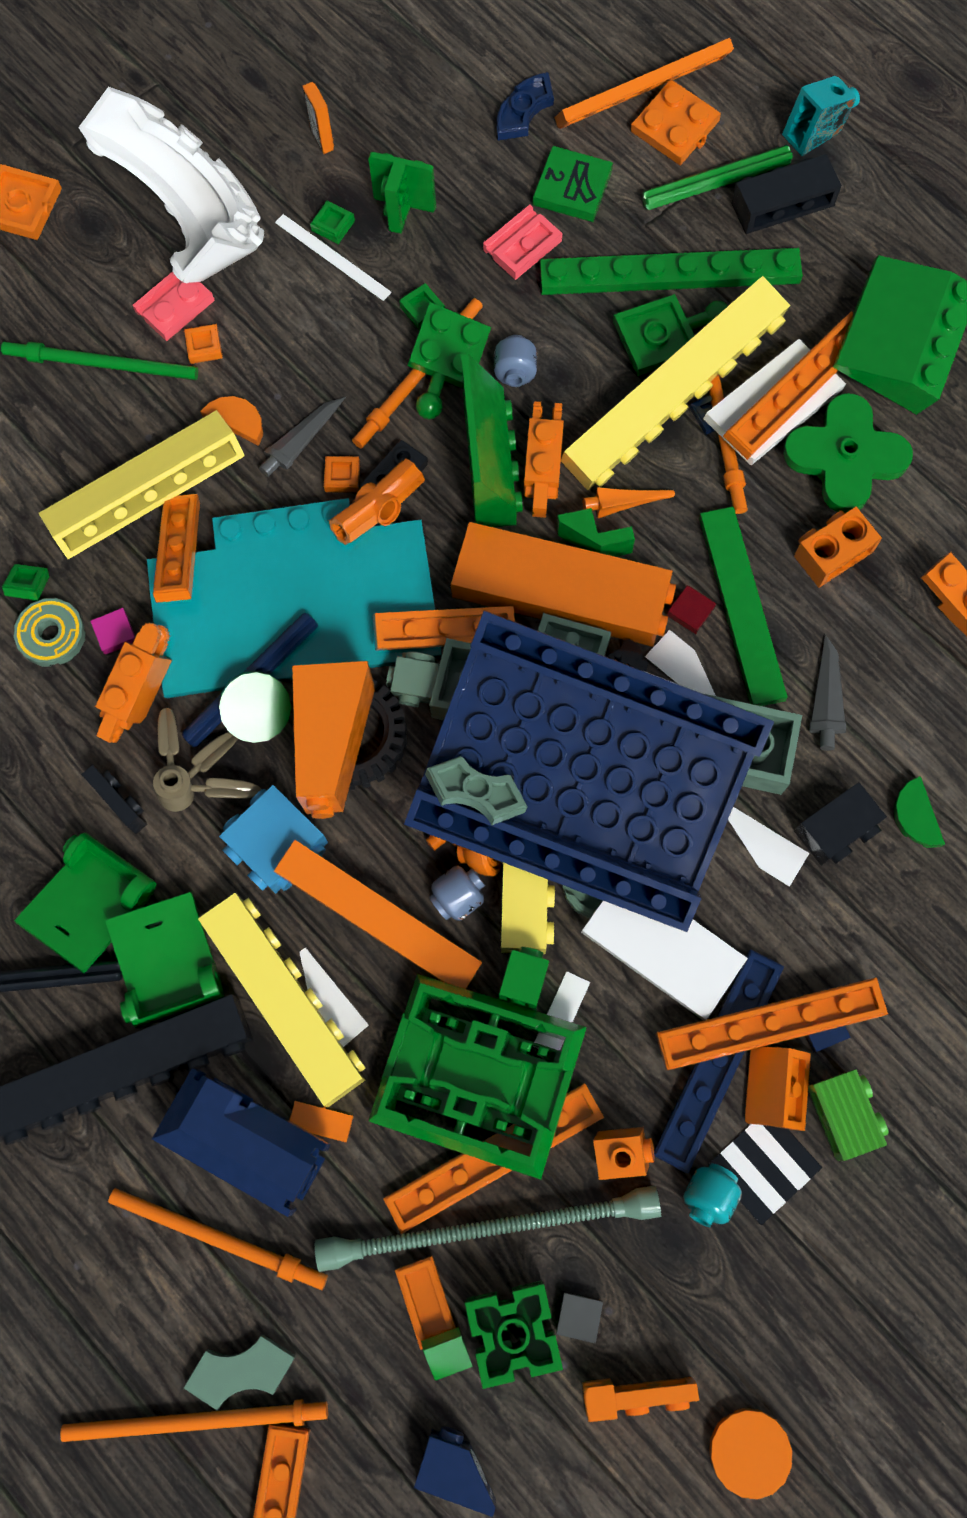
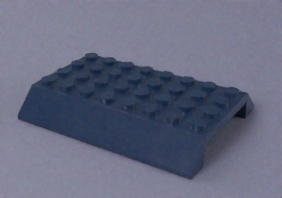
M484 610L471 643L469 655L404 825L688 932L701 901L700 886L754 755L760 757L774 721ZM461 756L470 767L482 774L495 777L511 775L527 805L526 812L491 825L481 812L463 804H446L441 806L425 775L426 770L429 767Z

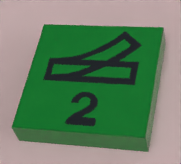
M553 146L533 196V206L594 222L613 170V162Z

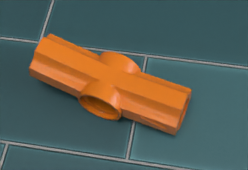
M405 459L396 465L379 483L370 482L362 486L356 495L355 502L329 520L330 529L337 537V540L347 545L377 523L382 526H388L393 523L400 513L401 503L425 481L423 473L413 462Z

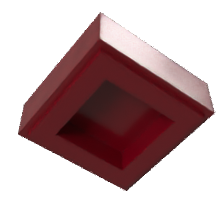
M687 585L669 609L667 616L696 635L715 609L716 603Z

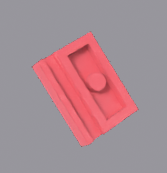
M528 205L483 243V251L486 254L492 255L493 260L516 280L562 242V232L543 215L533 211L531 205Z
M172 271L132 306L135 312L142 316L149 326L163 339L168 341L215 300L213 294L202 283H184Z

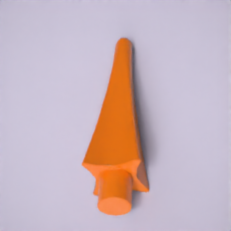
M597 487L595 497L583 498V509L592 508V511L597 510V517L599 519L638 505L672 498L675 496V491L622 490Z

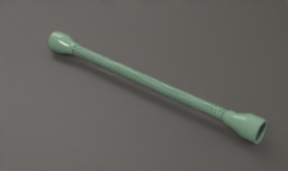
M654 1185L636 1188L622 1197L612 1198V1201H609V1203L605 1201L604 1204L599 1202V1205L594 1203V1205L589 1204V1206L586 1204L584 1207L580 1205L579 1208L575 1206L574 1209L573 1207L565 1208L564 1210L561 1208L559 1211L555 1209V1212L550 1210V1213L548 1211H545V1213L540 1212V1214L536 1212L535 1215L531 1213L530 1216L525 1214V1217L523 1215H520V1217L515 1216V1218L511 1216L510 1219L506 1217L505 1220L504 1218L496 1219L495 1221L492 1219L490 1222L486 1220L485 1223L481 1221L480 1224L476 1222L475 1225L474 1223L470 1225L467 1223L466 1226L461 1224V1227L459 1225H456V1227L451 1226V1228L446 1227V1229L442 1227L441 1230L437 1228L436 1231L431 1229V1232L430 1230H426V1232L421 1231V1233L418 1231L416 1234L412 1232L411 1235L407 1233L406 1236L405 1234H401V1236L396 1235V1237L393 1235L391 1238L387 1236L386 1239L382 1237L381 1240L380 1238L376 1240L371 1239V1241L368 1239L366 1242L362 1239L349 1240L340 1237L315 1240V1258L317 1269L319 1272L339 1269L353 1260L364 1259V1256H367V1254L369 1256L372 1253L376 1255L377 1252L381 1254L382 1251L386 1253L387 1251L392 1252V1250L395 1252L397 1249L401 1251L402 1248L406 1250L407 1247L411 1249L417 1246L420 1248L422 1245L426 1247L427 1244L428 1246H431V1244L436 1245V1243L441 1244V1242L445 1244L446 1241L451 1243V1240L456 1242V1239L458 1241H461V1239L466 1240V1238L470 1240L471 1237L475 1239L476 1236L481 1238V1235L483 1237H486V1235L491 1236V1234L495 1236L496 1233L500 1235L501 1232L505 1234L506 1231L507 1233H511V1231L514 1233L516 1230L520 1232L521 1229L525 1231L526 1228L530 1230L531 1227L532 1229L540 1228L541 1226L545 1228L546 1225L550 1227L551 1224L552 1226H555V1224L560 1225V1223L565 1224V1222L569 1224L570 1221L575 1223V1220L580 1222V1220L585 1221V1219L588 1221L590 1218L594 1220L595 1217L600 1219V1216L605 1218V1216L610 1217L611 1215L612 1217L615 1216V1218L629 1217L646 1220L661 1217V1208L657 1188Z

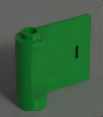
M192 891L105 920L127 987L125 1001L120 1002L121 1013L124 1021L127 1024L132 1022L136 1029L224 998L221 979L204 927L198 920L200 915Z

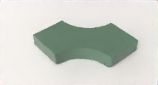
M461 756L434 765L426 770L425 775L441 806L446 804L470 806L481 812L491 825L526 812L527 805L511 775L495 777L482 774L470 767Z
M265 1335L260 1336L250 1349L239 1354L223 1355L208 1349L205 1351L184 1389L215 1410H218L231 1395L242 1390L257 1389L273 1395L296 1355Z

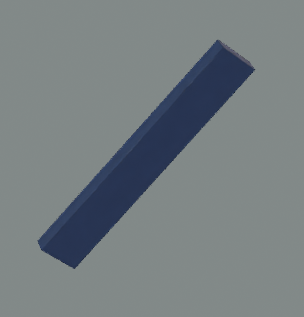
M750 949L746 955L748 959L738 972L717 1017L767 1005L784 966ZM745 1051L694 1065L654 1149V1157L686 1174L689 1173Z

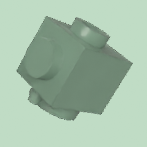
M418 652L403 653L402 657L397 656L396 665L389 667L386 686L391 687L392 695L399 698V704L411 707H419L420 702L430 704L440 664L436 663L435 657Z

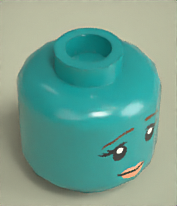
M717 1164L698 1168L683 1195L685 1204L691 1210L689 1216L697 1223L706 1227H711L712 1223H728L742 1196L741 1188L737 1184V1176Z

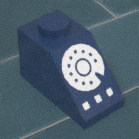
M444 1426L441 1427L440 1431L432 1429L414 1488L493 1517L496 1508V1498L470 1442L464 1441V1434L455 1429Z

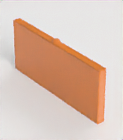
M295 1101L289 1121L312 1134L347 1143L354 1116L326 1109L325 1106L321 1108Z

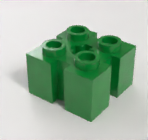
M543 1280L512 1287L514 1298L499 1301L497 1291L466 1298L465 1306L472 1337L482 1335L484 1346L476 1348V1359L483 1389L515 1382L514 1370L529 1367L531 1377L563 1370L555 1331L553 1329L544 1332L542 1320L552 1318ZM515 1323L517 1328H524L525 1334H519V1342L512 1343L509 1336L503 1337L502 1331L508 1330V1324Z

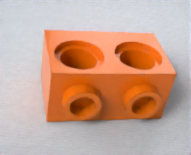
M857 506L847 513L843 511L837 512L826 522L827 526L819 531L815 528L811 529L798 541L800 545L794 557L818 588L872 554L882 539ZM843 532L851 533L855 540L846 538ZM815 550L824 551L828 558L818 556Z

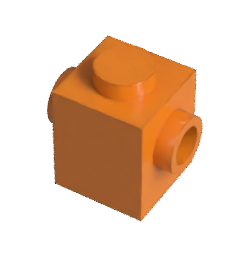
M644 1127L598 1131L593 1140L599 1180L646 1176L649 1163L655 1161L653 1142L651 1138L645 1139Z

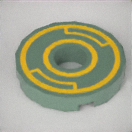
M58 598L41 599L31 603L20 613L14 625V640L18 650L30 662L42 667H51L50 665L58 663L61 665L69 662L80 652L85 642L86 632L84 631L82 616L70 603ZM58 626V633L53 639H42V633L47 627Z

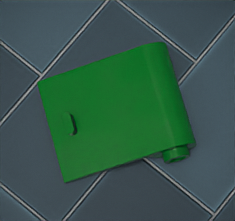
M87 832L79 836L75 834L67 840L63 847L65 866L14 920L17 925L83 973L91 967L112 943L105 920L142 908L156 888L154 880Z

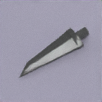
M346 397L324 403L271 447L269 446L264 451L268 459L259 467V470L266 477H269L278 467L287 470Z
M825 634L809 732L820 734L821 750L831 751L835 749V734L846 733L839 655Z

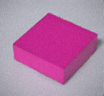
M123 608L91 620L97 640L105 655L121 649L124 642L133 643L136 638L127 613Z

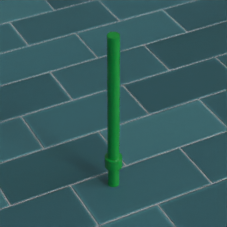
M3 341L1 344V353L3 355L23 357L28 362L43 363L46 360L197 380L198 367L50 348L45 347L43 343L31 341L27 344Z

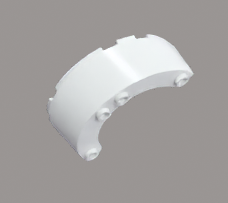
M108 86L78 128L86 138V144L93 153L101 157L106 156L136 175L165 203L166 210L177 219L185 236L186 248L183 251L175 252L170 258L174 275L184 283L201 282L254 252L263 242L264 230L257 225L261 218L250 196L228 167L219 158L213 161L209 154L200 148L203 142L181 124L177 128L172 122L163 118L164 112L138 97Z

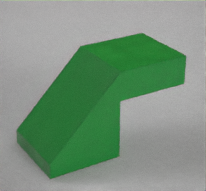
M592 508L557 516L556 530L558 536L578 548L614 557L631 554L633 551L635 537L632 526L598 533Z

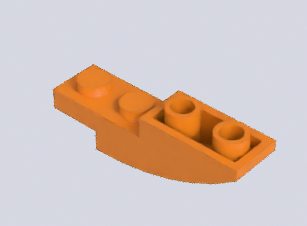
M950 552L933 565L921 579L942 601L938 608L967 636V570Z

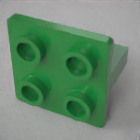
M370 152L368 160L374 199L385 202L384 216L388 217L389 231L402 234L410 208L428 212L435 211L436 196L433 166L418 160L412 161L394 157L387 153Z

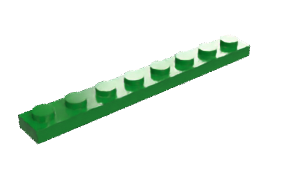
M800 248L540 259L542 295L752 286L762 276L771 285L800 284L803 277Z

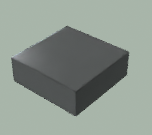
M564 1292L556 1335L596 1344L603 1301Z

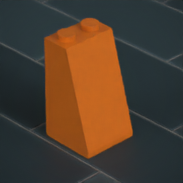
M368 661L292 666L296 798L305 813L311 814L312 818H331L334 816V812H343L374 695V682Z

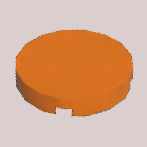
M742 1408L722 1418L717 1423L710 1438L709 1457L716 1476L729 1491L741 1498L761 1499L773 1495L785 1484L792 1468V1448L787 1433L773 1417L758 1409Z

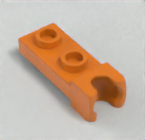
M692 1377L614 1386L610 1378L582 1382L588 1422L618 1419V1410H625L627 1416L645 1415L650 1413L649 1407L665 1405L667 1411H681L690 1408L689 1402L699 1401L697 1383Z

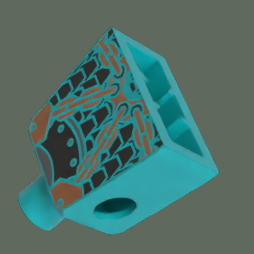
M837 76L803 86L782 135L801 156L807 154L843 129L851 109L860 102L859 92L854 87L848 88Z

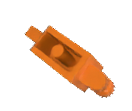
M145 623V625H142L140 632L137 633L133 643L124 642L95 706L101 710L99 716L103 718L96 735L97 737L109 743H117L124 729L130 730L133 723H141L146 718L172 662L171 659L163 656L168 646L167 642L170 641L169 637H171L169 635L170 632H168L165 626Z

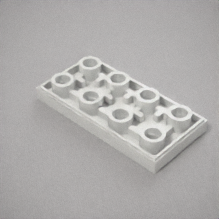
M800 339L709 410L704 417V420L750 465H753L833 399L846 385L837 374H834L748 460L735 449L723 435L810 351Z
M602 901L581 931L589 939L703 1021L707 1020L748 959L695 920H692L688 932H684L606 901Z

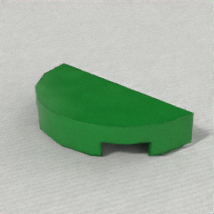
M919 776L909 781L898 793L896 803L893 806L895 823L902 835L908 836L914 842L922 844L923 847H942L945 845L922 778Z

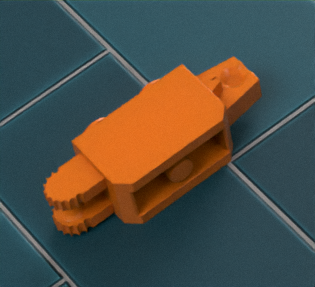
M534 401L532 418H529L524 496L533 498L532 517L546 518L547 499L558 498L564 421L561 420L562 403H555L552 411L553 420L541 419L543 407L541 402Z

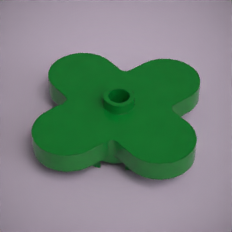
M847 393L835 397L830 402L824 416V427L804 426L795 429L787 438L783 449V456L785 462L792 470L801 474L817 475L822 481V495L825 503L836 512L843 511L847 513L856 506L859 510L864 507L871 495L872 479L894 480L901 477L912 462L913 450L910 443L903 436L893 432L875 431L873 429V410L868 401L859 395Z

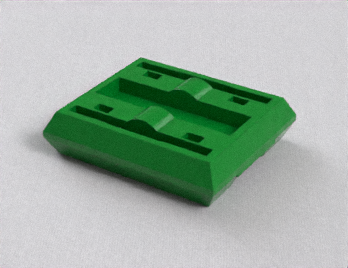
M417 974L368 1121L541 1180L587 1027ZM432 998L463 1009L489 1015L488 1025L475 1020L469 1022L428 1009L430 1000ZM441 1017L448 1018L446 1026L451 1027L453 1030L439 1026ZM499 1019L564 1040L562 1051L513 1036L508 1031L497 1028ZM532 1046L539 1047L537 1055L543 1059L528 1055ZM417 1092L424 1094L420 1103L427 1106L414 1102ZM397 1100L456 1119L454 1132L395 1112ZM507 1122L515 1124L513 1134L517 1136L504 1132L508 1125ZM466 1123L533 1145L530 1157L485 1141L481 1142L464 1136Z

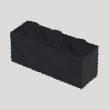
M827 154L816 158H806L800 163L791 166L778 167L771 172L756 177L744 178L736 183L731 204L745 234H749L834 207L842 185Z

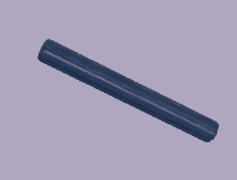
M303 613L244 672L260 671L271 674L317 629V622L309 614ZM221 694L182 732L183 738L191 746H198L222 722L218 708Z

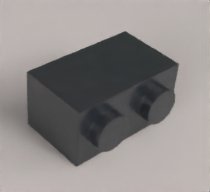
M858 782L802 822L794 832L821 866L830 859L834 864H837L853 852L849 847L859 838L863 843H866L880 833L882 830L878 825L887 816L861 783Z

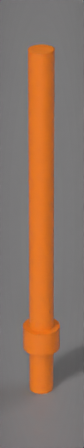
M473 298L460 314L473 319L483 308V305L478 299ZM412 369L380 408H374L366 417L367 423L352 439V442L362 449L377 431L381 432L390 422L389 417L426 374Z
M719 375L711 381L713 386L709 390V394L712 397V408L724 399ZM718 434L726 471L723 475L725 488L727 491H730L735 513L742 514L748 510L743 489L746 486L744 473L739 469L736 451Z
M114 1188L110 1194L108 1203L278 1272L277 1277L291 1283L295 1279L321 1291L325 1287L328 1275L300 1264L301 1259L287 1253L283 1257L117 1188Z

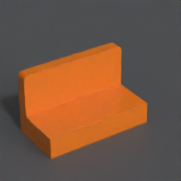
M759 1047L750 1050L745 1110L746 1123L805 1131L811 1053L780 1047Z

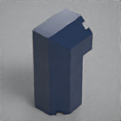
M192 1068L153 1135L152 1140L286 1217L292 1216L297 1208L292 1206L291 1203L296 1198L304 1199L325 1160L324 1157L319 1155L320 1150L328 1151L331 1144L260 1103L253 1102L254 1099L216 1078L211 1080L206 1077V1073Z

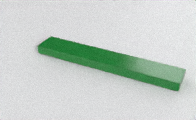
M734 507L700 513L701 528L749 702L758 706L784 702L788 696Z

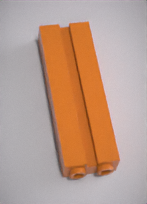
M469 522L452 578L451 592L452 598L489 607L514 606V613L542 619L543 613L610 631L611 637L623 640L631 639L635 643L653 647L656 636H664L668 616L662 615L664 604H672L676 584L670 583L672 570Z

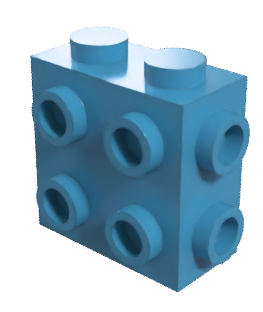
M272 785L268 790L262 789L251 799L249 803L251 806L241 816L237 814L230 818L223 827L224 832L219 837L227 844L222 851L237 866L244 861L252 870L247 876L262 891L268 886L276 894L280 889L285 891L293 885L273 872L293 841H298L321 857L326 851L324 846L328 841Z

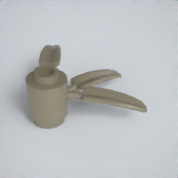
M163 708L158 717V749L161 756H166L167 766L160 769L153 779V787L162 807L173 812L182 811L193 802L194 792H205L207 797L253 798L262 789L258 785L233 779L209 778L206 780V785H192L191 779L199 771H208L236 743L238 738L227 732L214 739L192 758L194 767L187 773L182 767L174 765L173 755L179 752L176 720L170 708Z

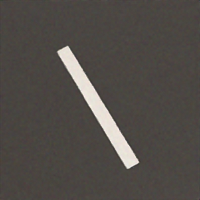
M284 214L275 222L384 301L392 293Z

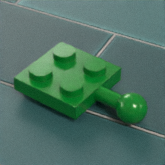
M673 294L614 315L613 323L637 376H641L657 370L694 337L692 330L708 325L728 305L723 301H713L708 304L704 312L686 318L676 295Z
M429 302L407 364L408 367L432 376L427 392L421 394L416 401L418 414L428 420L438 417L442 411V401L439 396L444 381L463 388L461 354L468 353L479 363L491 330L490 326Z

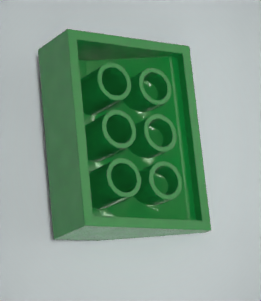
M878 255L869 272L833 368L912 413L919 414L940 399L967 325V280L951 271Z
M468 353L461 354L464 413L475 523L489 527L516 525L517 512H523L521 491L515 492L514 481H519L518 460L511 461L510 451H516L515 431L508 430L507 421L513 420L511 400H505L504 388Z

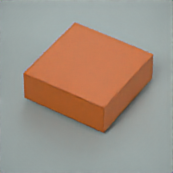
M217 324L184 329L188 358L191 364L223 358Z
M325 456V492H358L360 477L359 456Z

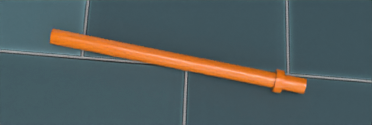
M300 1399L294 1400L293 1405L63 1424L60 1437L62 1442L289 1422H294V1426H304L305 1421L328 1419V1403L304 1404V1400Z

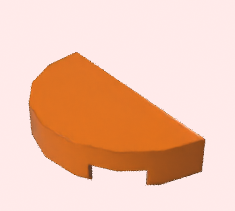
M235 396L220 397L209 402L200 411L204 418L217 410L234 434L259 446L263 437L262 419L256 407L246 399Z

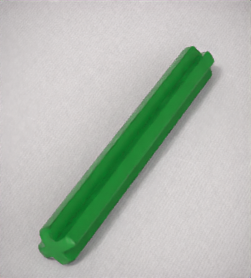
M784 145L645 190L642 194V201L646 210H651L743 180L746 177L759 175L775 168L789 165L793 155L790 147Z

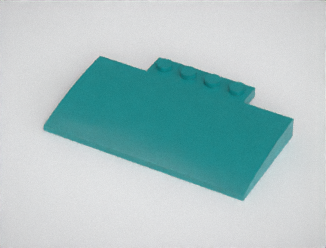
M349 498L212 518L216 549L196 552L192 599L156 603L153 596L157 558L147 559L153 622L157 626H165L171 636L163 656L172 660L162 681L164 697L172 698L224 690L229 680L243 673L303 613L309 614L317 622L318 627L270 674L280 682L293 680L292 666L368 661L369 668L395 665L397 656L402 657V654L407 652L424 653L435 658H442L441 647L378 651L375 649L374 613L435 610L422 520L393 523L388 526H373L353 542L344 545L337 540V537L330 529L329 520L350 506Z

